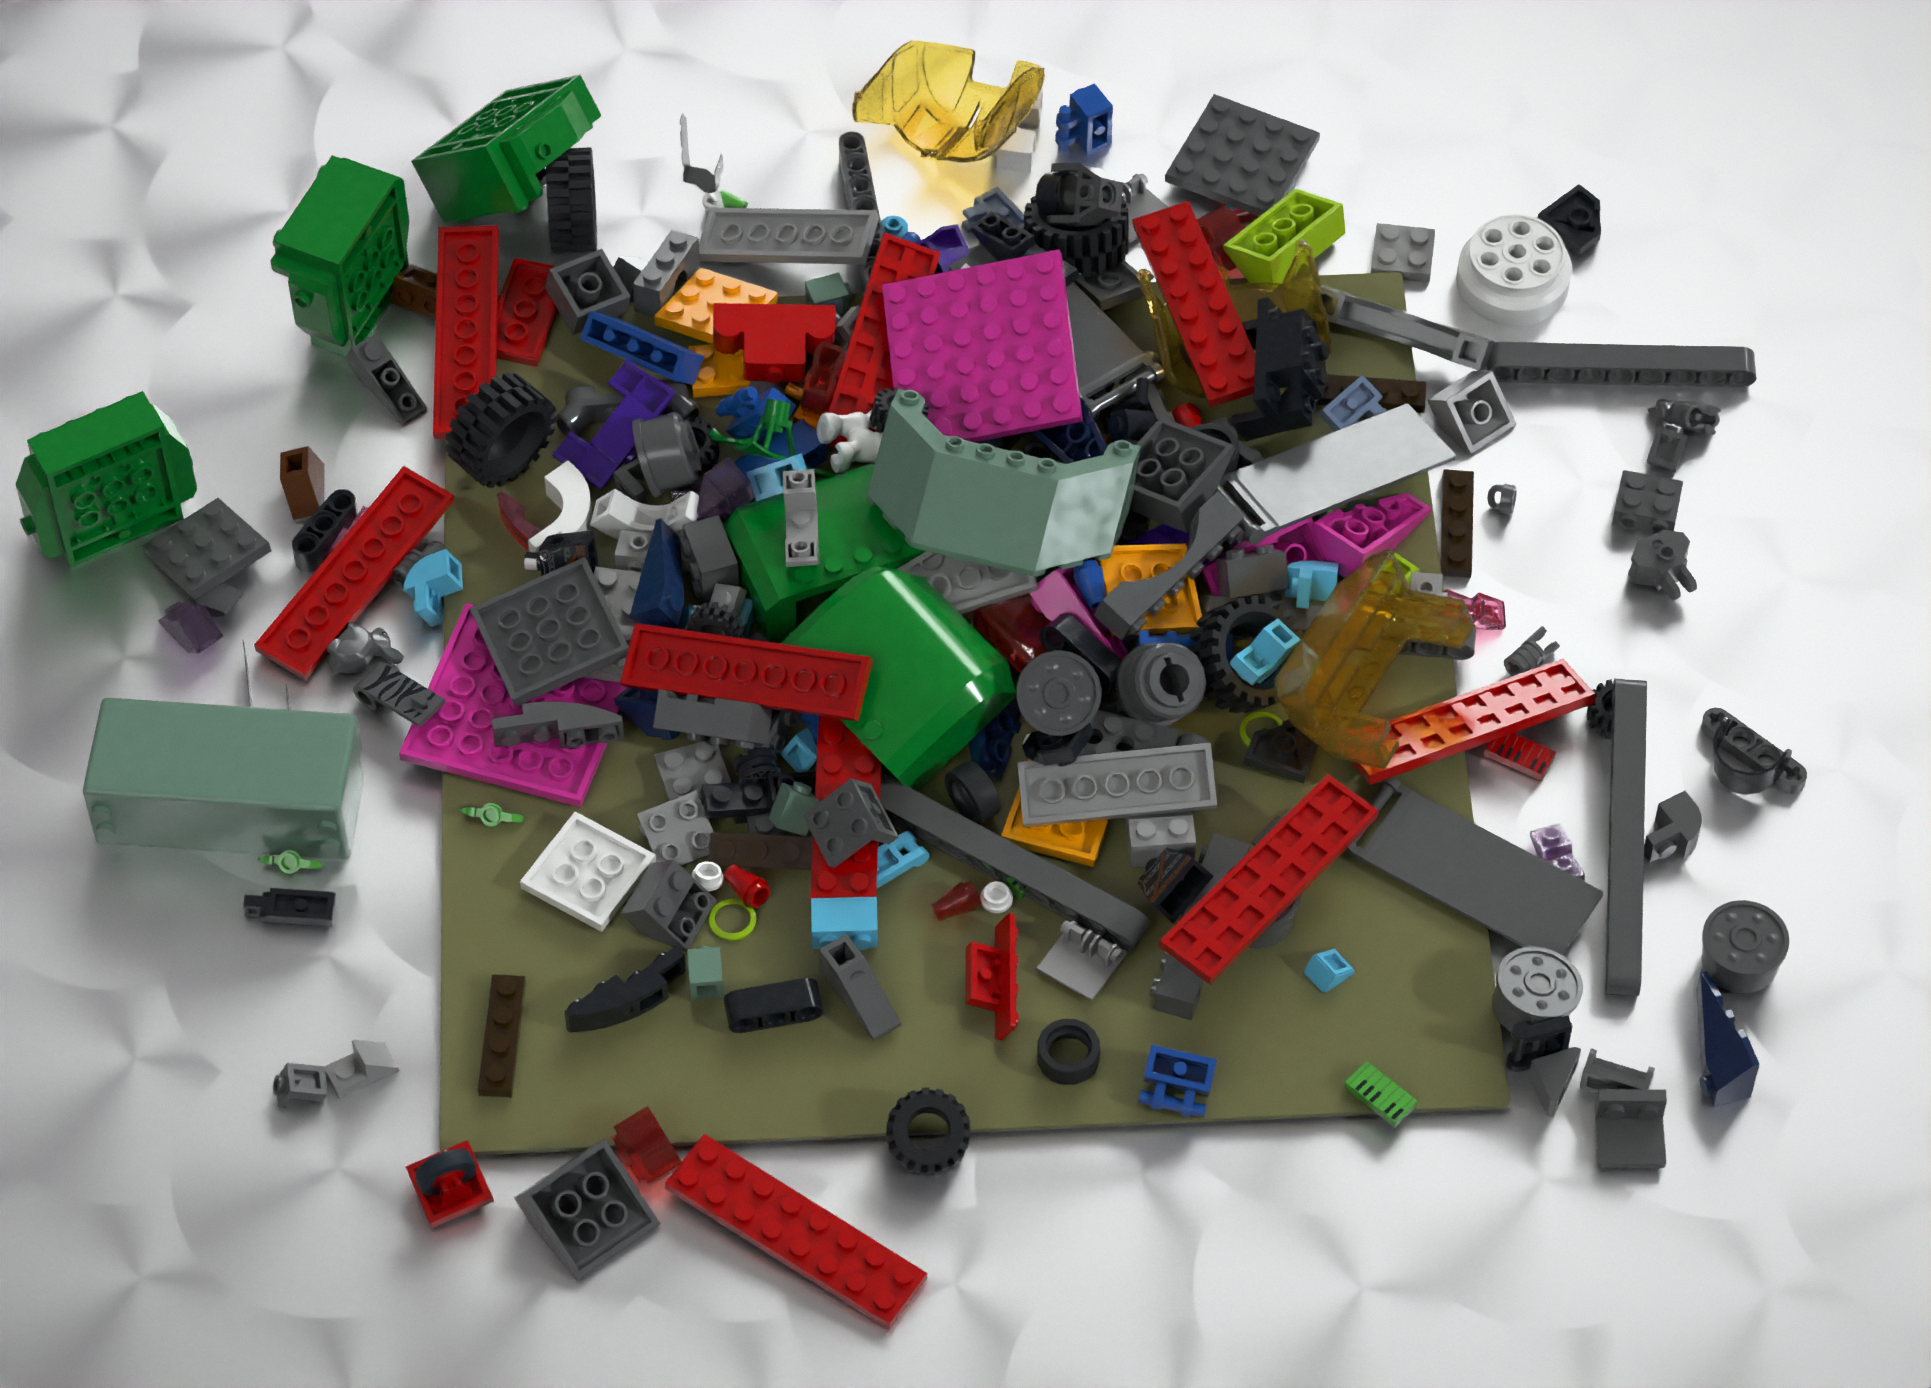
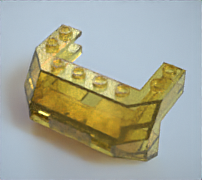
M1386 549L1371 555L1334 588L1274 679L1277 697L1291 724L1331 757L1385 769L1400 744L1397 740L1386 738L1392 729L1388 720L1360 714L1408 639L1462 649L1476 625L1463 600L1411 590L1392 549Z

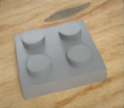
M1377 223L1371 273L1399 272L1405 280L1430 282L1436 229Z
M710 740L654 754L655 764L668 801L697 791L703 805L700 793L702 784L731 783L718 744L710 743Z

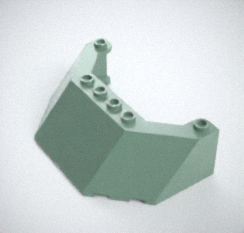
M898 389L889 408L866 500L872 506L878 505L883 511L882 517L894 530L900 529L905 534V541L910 547L1033 577L1044 575L1047 568L1058 566L1061 570L1083 565L1084 559L1096 557L1100 561L1111 557L1131 508L1141 446L1131 444L1125 440H1118L1109 444L1102 456L1063 464L1050 458H1038L1025 455L1020 451H1009L986 443L979 444L967 441L957 436H945L922 414L925 407V399L916 391Z

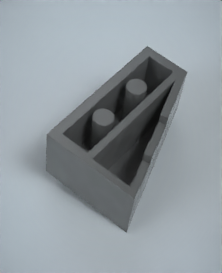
M659 690L653 728L685 732V739L705 741V735L711 736L710 743L729 745L730 739L735 740L736 747L754 749L755 743L768 744L773 709H768L755 703L721 698L704 699L698 698V695L693 694L681 696L672 691Z

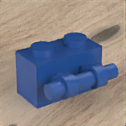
M1095 83L1079 88L1071 93L1069 106L1062 105L1059 108V113L1056 115V126L1059 130L1056 131L1055 142L1060 152L1069 151L1070 145L1077 143L1084 153L1089 155L1112 144L1113 105Z
M754 387L741 388L734 393V396L722 399L715 411L720 417L733 415L734 418L726 432L734 439H744L754 435L760 423L761 415H764L767 398L791 403L789 417L796 405L774 387L759 395ZM763 428L756 443L761 444L765 441L767 430ZM773 431L772 437L779 434V432Z
M1151 1044L1143 1082L1155 1084V1092L1141 1090L1138 1103L1151 1105V1109L1158 1111L1164 1108L1181 1112L1180 1116L1190 1118V1115L1204 1118L1206 1104L1194 1102L1195 1094L1209 1096L1217 1059ZM1166 1087L1185 1091L1184 1099L1164 1095Z

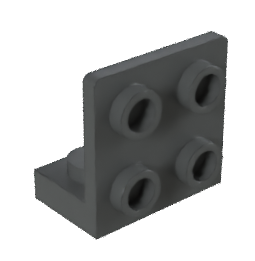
M852 778L803 816L828 866L836 868L871 840L891 844L899 838L872 785Z
M1666 1089L1598 1090L1595 1104V1123L1599 1167H1666L1663 1124L1667 1103Z

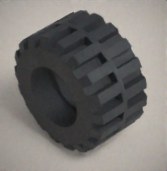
M929 1087L922 1088L921 1091L916 1092L913 1090L908 1092V1095L904 1098L901 1097L895 1107L891 1109L887 1121L886 1141L888 1142L891 1155L893 1154L895 1161L900 1166L903 1165L911 1173H920V1176H927V1174H934L936 1176L942 1174L945 1170L949 1171L954 1168L955 1164L964 1157L970 1141L969 1116L966 1115L965 1107L962 1103L959 1104L956 1101V1097L951 1093L947 1095L943 1093L944 1090L938 1088L936 1090H929ZM932 1113L940 1116L946 1122L948 1138L942 1147L932 1151H925L911 1143L908 1128L916 1116Z

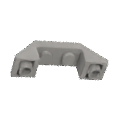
M814 469L783 471V494L786 512V567L819 565L818 513Z

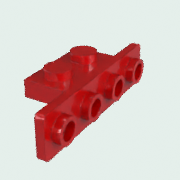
M1008 913L995 926V947L973 941L965 947V1004L995 1011V1039L1001 1041L1011 1031L1016 1029L1019 1021V1014L1016 1012V998L1019 991V986L1016 983V969L1019 961L1016 955L1018 928L1016 927L1015 914Z

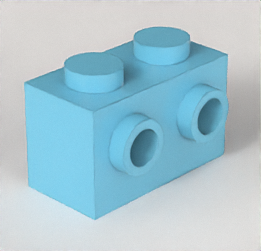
M877 897L811 898L812 949H820L845 934L850 937L859 950L878 948Z

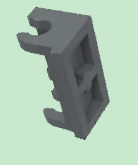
M1590 1049L1579 1088L1598 1093L1599 1089H1650L1654 1077V1067L1649 1066L1647 1073L1597 1058V1050Z

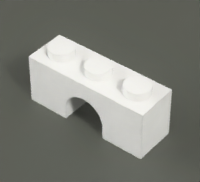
M1008 83L1007 95L1001 94L999 111L1003 112V117H997L996 134H999V139H993L992 156L997 157V169L1032 172L1036 131L1021 128H1039L1043 107V87Z

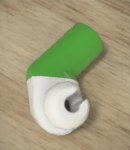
M725 190L707 193L702 199V204L707 211H710V208H747L748 202Z

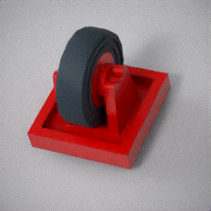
M468 1140L406 1166L407 1173L431 1228L494 1202Z

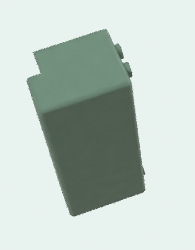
M104 698L100 705L83 785V795L95 840L98 843L268 855H280L286 850H294L300 857L348 859L351 855L364 781L360 761L362 744L357 717L354 714Z

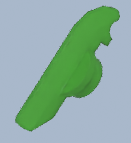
M488 803L482 808L467 807L460 809V812L471 817H480L481 821L487 826H496L501 821L523 822L524 819L523 815L503 812L502 808L496 803Z
M286 850L280 856L266 855L258 857L259 861L268 865H278L284 873L288 874L295 873L300 868L318 869L322 867V861L301 859L300 855L294 850Z

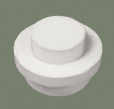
M713 862L699 863L691 874L707 891L719 889L724 881L721 868Z
M995 881L989 883L982 890L980 902L985 910L991 913H1002L1011 907L1013 894L1006 884Z

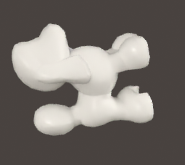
M871 411L867 414L853 412L848 415H837L827 412L821 415L817 424V437L820 443L829 444L837 436L847 438V442H839L835 445L838 454L831 455V466L835 473L846 472L851 462L854 461L867 462L868 464L876 462L883 432L879 433L869 430V428L877 429V427H872Z

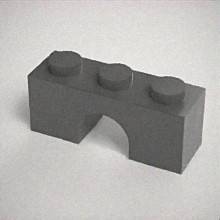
M674 230L670 231L633 283L635 312L654 317L674 296L676 280L687 282L700 265L698 237Z

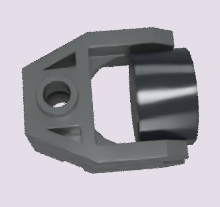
M1082 163L1051 164V172L1055 173L1044 174L1037 183L1036 202L1041 213L1047 216L1046 224H1054L1055 226H1099L1105 219H1111L1121 212L1123 182L1095 166ZM1106 191L1107 198L1103 201V192Z

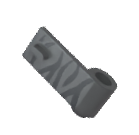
M380 662L353 687V692L357 699L368 709L376 710L382 704L419 728L446 703L444 698L401 673L392 663Z

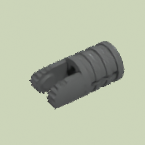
M423 539L393 569V576L391 577L393 581L404 589V582L410 569L425 556L444 550V544L435 540L430 543L427 539Z
M1544 626L1539 627L1520 647L1504 659V667L1511 676L1537 668L1560 648L1559 643L1554 641L1547 645L1543 651L1541 646L1536 643L1547 632Z

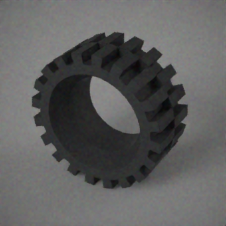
M570 148L546 166L548 227L552 254L597 251V214L592 148Z
M1106 191L1103 192V201L1107 198ZM1036 195L1031 198V203H1027L1025 206L1024 230L1034 235L1035 243L1047 252L1060 250L1063 261L1077 268L1078 274H1082L1083 277H1091V272L1094 271L1098 275L1106 273V267L1113 270L1118 267V262L1123 263L1126 259V254L1129 252L1128 208H1126L1124 199L1121 202V212L1111 219H1105L1099 226H1055L1054 224H1046L1047 216H1044L1038 209Z
M503 373L502 378L496 375L491 378L489 385L484 382L478 386L479 392L476 395L472 392L466 398L469 402L465 407L460 405L456 411L459 414L458 418L452 419L449 427L453 430L446 433L445 439L449 442L445 445V449L448 452L447 455L483 486L486 485L488 488H494L495 484L498 487L504 486L507 479L510 482L516 480L518 472L525 473L529 469L528 464L532 460L536 462L541 456L538 453L540 449H546L549 444L547 437L553 435L555 430L552 424L557 422V415L554 414L556 408L552 402L516 373H513V375Z
M1248 596L1215 607L1206 612L1207 615L1200 617L1196 622L1200 628L1191 631L1189 638L1196 641V643L1188 646V649L1197 655L1204 668L1207 689L1204 692V697L1208 701L1217 698L1215 706L1221 710L1230 707V713L1237 714L1244 711L1245 714L1275 705L1295 693L1292 689L1300 686L1303 680L1297 674L1306 672L1307 663L1301 662V657L1308 654L1307 646L1300 647L1299 643L1280 666L1260 684L1256 682L1251 685L1242 682L1229 665L1225 646L1227 635L1233 628L1243 630L1255 639L1264 627L1278 618L1298 638H1305L1302 630L1295 632L1293 625L1297 623V620L1294 616L1285 617L1283 614L1286 608L1281 604L1271 607L1273 600L1265 597L1258 600V596Z

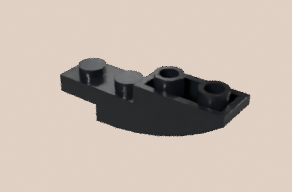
M992 211L970 226L971 232L998 261L1047 252L1035 245L1034 235ZM1063 261L1067 287L1079 278L1078 269Z
M816 771L767 774L765 781L702 784L700 793L706 818L734 817L735 824L747 823V817L771 812L782 783L792 786L794 782L803 783L811 787V792L815 795Z
M675 946L670 951L659 954L653 963L642 971L634 972L625 983L617 974L608 981H601L591 993L582 999L573 1001L567 1010L564 1011L566 1028L570 1033L602 1029L623 1023L655 1008L669 999L668 984L686 972L685 954Z

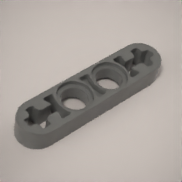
M1714 707L1704 713L1701 730L1712 741L1720 724L1712 726L1711 722H1722L1726 717L1730 719V725L1726 732L1728 735L1724 736L1720 747L1753 771L1760 772L1771 768L1784 753L1726 710ZM1738 736L1745 737L1750 744L1745 747L1737 746L1733 742V738ZM1764 754L1770 755L1774 758L1775 763L1771 765L1762 764L1758 757ZM1791 757L1784 772L1773 785L1787 794L1801 792L1805 787L1807 779L1806 768ZM1793 775L1798 777L1797 779L1793 778L1790 781L1786 779V777H1792Z

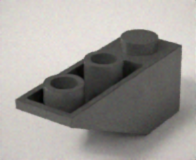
M377 333L351 348L345 357L361 382L401 424L427 409Z
M847 934L819 949L820 971L873 1041L901 1026L897 1014L868 962Z

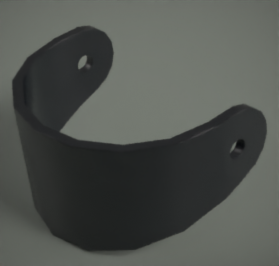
M1726 717L1718 726L1713 738L1714 771L1720 783L1731 792L1743 795L1760 793L1772 786L1784 772L1791 758L1792 750L1786 749L1771 768L1760 772H1743L1734 769L1725 763L1718 753L1721 741L1730 725V719Z

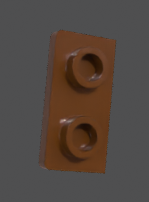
M411 264L394 277L391 303L436 320L437 274Z

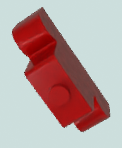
M713 304V345L722 354H734L740 349L743 350V378L746 381H768L770 383L802 382L805 375V351L807 350L815 356H824L829 354L834 348L836 328L835 305Z

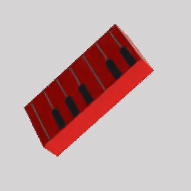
M1512 733L1490 741L1485 749L1484 756L1542 781L1555 759L1556 751Z

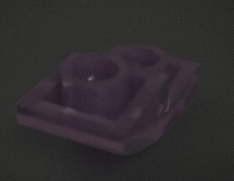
M1560 823L1530 831V838L1539 858L1585 882V873L1572 853V842Z

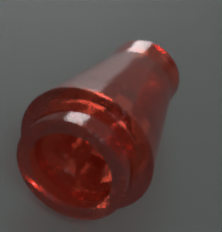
M968 881L964 884L959 882L938 901L932 903L931 907L940 922L946 918L975 911L976 906L982 904L974 885L971 881Z

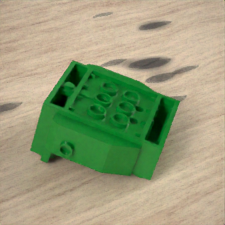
M581 74L508 89L411 162L443 223L456 221L457 224H460L470 218L508 211L516 214L525 210L529 206V201L536 200L543 194V189L536 173L540 172L579 142L585 133L594 127L592 123L602 115Z
M333 155L325 165L319 168L317 178L283 228L276 231L273 237L275 254L270 263L271 269L274 272L289 277L288 286L295 324L306 334L310 335L311 344L346 357L352 347L369 338L391 305L394 277L409 266L407 239L410 220L405 185L402 178L359 162Z
M143 391L27 439L30 455L24 458L16 481V488L24 515L20 519V523L27 536L32 534L44 556L51 559L63 554L70 568L183 520L184 517L180 503L192 499L197 491L193 461L189 448L172 419L156 406L150 404Z

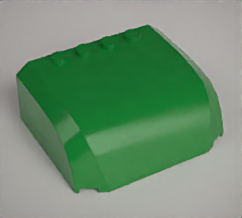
M875 463L815 482L818 513L819 565L786 567V512L783 493L736 508L723 524L738 562L739 587L747 591L745 598L752 600L754 620L761 634L769 642L781 644L790 635L789 633L797 628L796 601L841 587L855 575L866 569L878 566L895 569L926 552L925 550L910 547L905 541V534L900 529L894 530L882 517L883 511L878 505L872 506L866 500Z
M878 566L866 569L855 575L825 600L781 643L869 656L873 660L859 721L840 720L904 786H908L917 792L1016 697V690L1011 678L1008 662L924 577L894 568Z

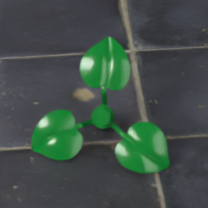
M767 398L764 415H761L760 423L752 437L733 439L723 435L713 427L709 438L722 444L733 445L734 450L746 455L761 456L772 460H785V455L774 454L768 451L773 431L782 433L783 427H786L790 457L795 456L792 434L793 421L788 420L791 403ZM764 428V430H767L762 447L761 444L756 442ZM814 469L815 477L829 478L841 474Z

